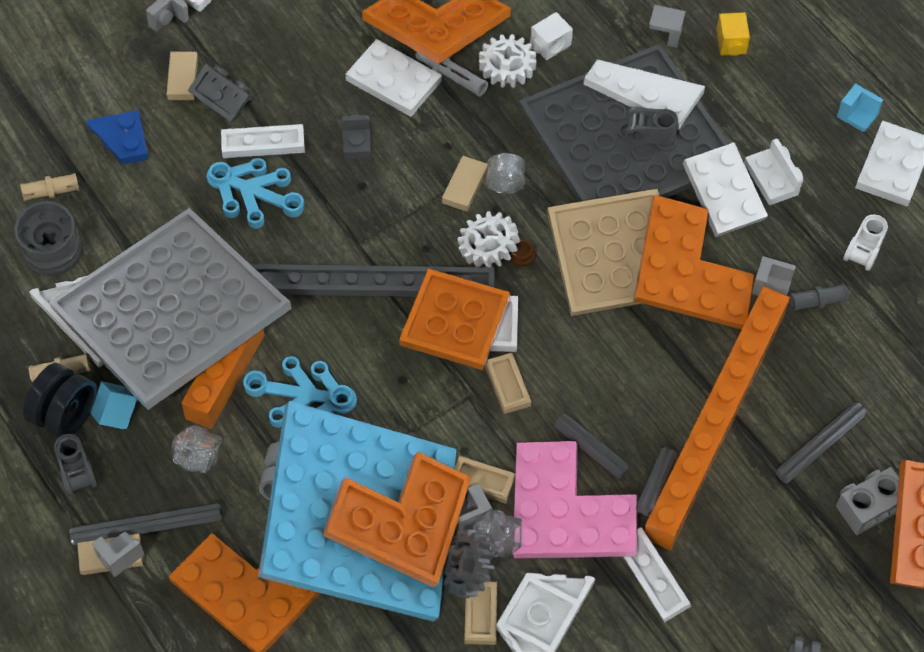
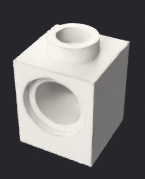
M557 12L531 27L530 43L536 53H540L546 60L550 59L571 46L573 28Z

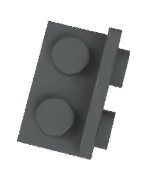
M205 64L187 91L230 122H234L247 101L253 100L254 96L248 93L251 88L238 79L235 83L227 78L229 72L219 65L215 64L212 67Z

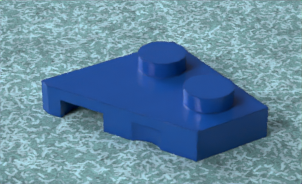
M139 110L87 120L89 130L101 139V143L107 150L113 152L114 157L121 165L149 159Z

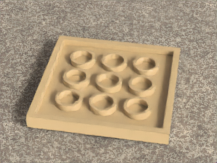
M658 189L548 207L547 214L571 316L642 304L633 301L651 201L654 195L659 196Z

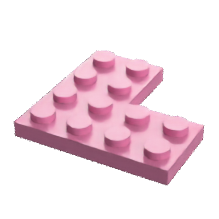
M576 441L517 443L513 533L514 559L637 556V496H577L578 446Z

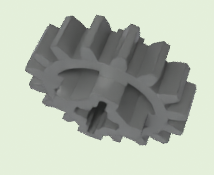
M465 529V531H457V537L453 536L446 557L445 568L443 569V575H446L443 584L444 586H450L448 591L450 594H456V597L469 598L478 597V591H485L484 582L491 581L488 572L494 569V565L490 564V559L495 556L493 552H489L492 543L491 541H485L486 534L479 533L476 530Z

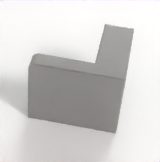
M654 5L649 28L669 32L667 46L678 48L686 11Z
M763 256L752 294L759 296L764 286L787 296L795 266Z
M479 483L468 488L467 499H464L455 528L456 531L472 530L492 521V507Z
M123 532L110 543H107L102 536L91 543L96 556L114 578L145 555L137 539L133 540L127 532Z

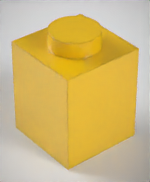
M746 12L719 14L716 33L720 55L736 56L747 54L750 34Z

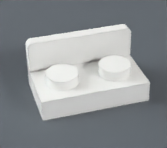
M778 139L772 140L770 149L745 157L744 165L768 205L799 195L803 182L802 172L798 167L794 166L788 149L782 146Z

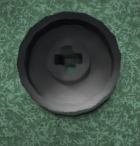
M57 362L48 365L39 373L27 392L23 405L25 420L38 427H46L49 433L57 437L65 434L74 435L91 413L97 396L96 383L80 374L75 375L73 370Z

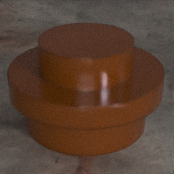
M520 239V242L516 244L517 252H509L510 262L520 267L530 265L536 257L535 247L525 239Z

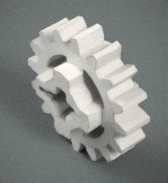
M512 34L509 39H505L504 35H500L499 41L491 38L490 45L483 44V51L479 52V70L483 71L484 79L491 77V84L499 81L502 88L505 87L506 83H510L511 87L514 88L515 82L519 81L521 84H525V77L532 78L533 70H536V51H532L531 43L524 45V38L516 41Z
M489 211L484 218L477 214V221H467L468 229H460L462 236L457 239L460 245L459 250L467 263L474 262L475 267H480L482 264H485L486 267H491L492 263L501 266V259L510 260L509 252H517L518 250L516 244L520 242L517 227L515 223H512L509 216L503 218L501 212L492 217Z

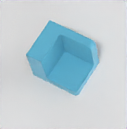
M855 83L841 101L837 117L865 132L878 116L883 99Z
M101 381L91 415L99 425L126 429L137 398L125 386Z

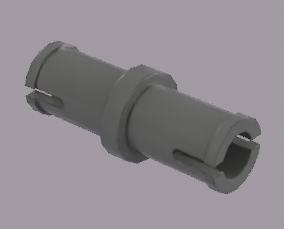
M845 284L827 288L816 286L809 291L790 293L788 295L790 297L789 306L792 311L811 307L822 309L828 304L847 302L849 300L848 288Z

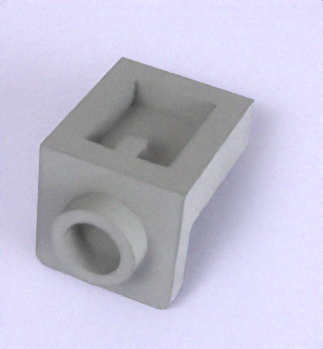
M157 0L146 9L148 25L156 32L164 25L169 24L174 16L184 23L189 20L188 6L184 0Z

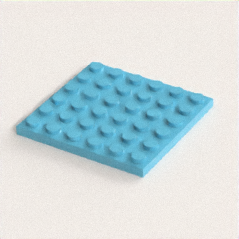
M288 401L284 408L258 577L434 622L439 618L443 570L439 583L435 587H431L335 542L322 534L340 482L345 477L398 502L414 454L420 452L454 469L456 449Z

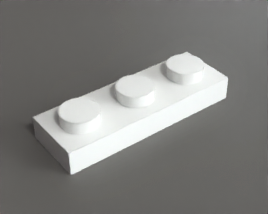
M303 124L221 130L223 158L305 153Z
M642 527L638 528L637 556H625L623 558L665 623L690 608L691 604Z

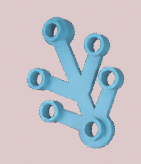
M255 158L249 163L230 167L223 162H217L207 172L208 183L220 190L224 202L223 212L226 217L235 218L240 214L239 203L233 199L230 187L241 192L248 212V225L251 228L257 229L264 224V215L258 209L255 197L282 208L284 214L291 218H296L303 213L304 199L295 192L282 196L263 188L272 184L280 187L288 186L291 182V176L286 168H279L273 173L266 174L267 166L262 158ZM262 166L260 169H255L254 167ZM250 173L253 176H256L255 178L248 180H243L239 178L240 176ZM286 176L285 179H279L278 177ZM229 207H235L234 210H227ZM254 217H259V218H260V219L257 220V221L251 220V219L254 218Z
M294 356L286 357L282 362L283 372L287 376H292L299 386L267 381L265 374L260 371H251L243 379L244 389L252 397H259L264 393L295 398L291 402L305 406L313 402H320L324 404L316 409L338 414L352 411L357 403L355 392L346 385H338L329 373L328 365L323 361H316L312 364L311 375L313 379L322 381L328 391L315 388L301 369L299 360ZM295 364L296 367L293 369L287 368V365ZM319 368L325 370L321 374L315 372V370ZM255 384L261 385V387L257 389L251 388ZM341 398L347 400L345 403H338L337 401ZM285 405L275 407L269 412V420L272 426L282 427L283 418L274 420L273 417L278 414L283 416Z

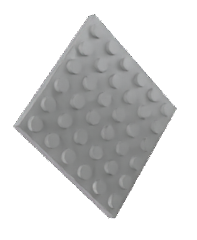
M190 208L49 301L52 310L147 410L292 309L290 301Z

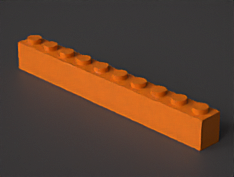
M763 286L649 516L644 532L652 543L671 551L782 322L790 297Z

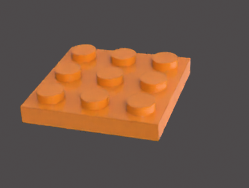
M428 268L399 339V345L483 370L510 300V292Z

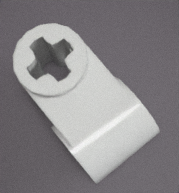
M879 215L867 216L855 237L852 238L843 260L848 261L850 259L865 266V270L870 271L887 232V221Z

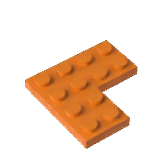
M379 0L362 11V18L365 22L437 64H440L511 16V7L498 0H450L438 9L429 6L421 0Z
M654 195L649 211L633 301L742 330L748 317L754 274L700 260L709 209Z
M417 452L412 457L398 502L345 477L340 482L322 535L431 587H435L439 583L471 477L420 452Z
M904 460L900 462L890 584L924 589V463Z
M213 533L169 576L170 582L252 652H266L321 594L258 577L259 568L257 570Z

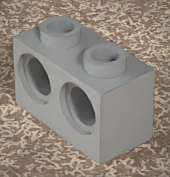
M891 467L882 472L876 470L870 473L864 482L858 485L855 483L849 484L840 491L836 508L856 536L896 514L899 477ZM878 489H885L890 495H884ZM854 502L863 504L866 509L856 507Z

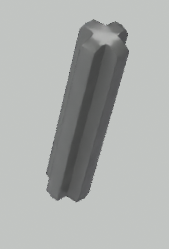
M563 413L556 419L554 426L571 441H576L578 447L615 477L622 478L627 473L628 463L571 417Z
M669 447L661 449L636 506L638 513L649 516L654 509L677 454L674 449H669Z

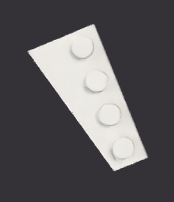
M597 60L584 78V85L631 108L643 107L674 111L678 116L677 130L680 129L705 89V86L602 60Z

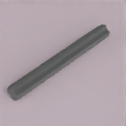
M219 503L72 527L70 528L69 536L72 545L76 546L80 542L97 540L101 536L103 539L118 537L123 532H127L128 535L146 534L217 522L222 520V511Z

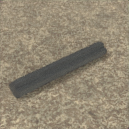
M859 402L853 403L777 469L776 476L783 483H789L864 418L867 412L865 407Z

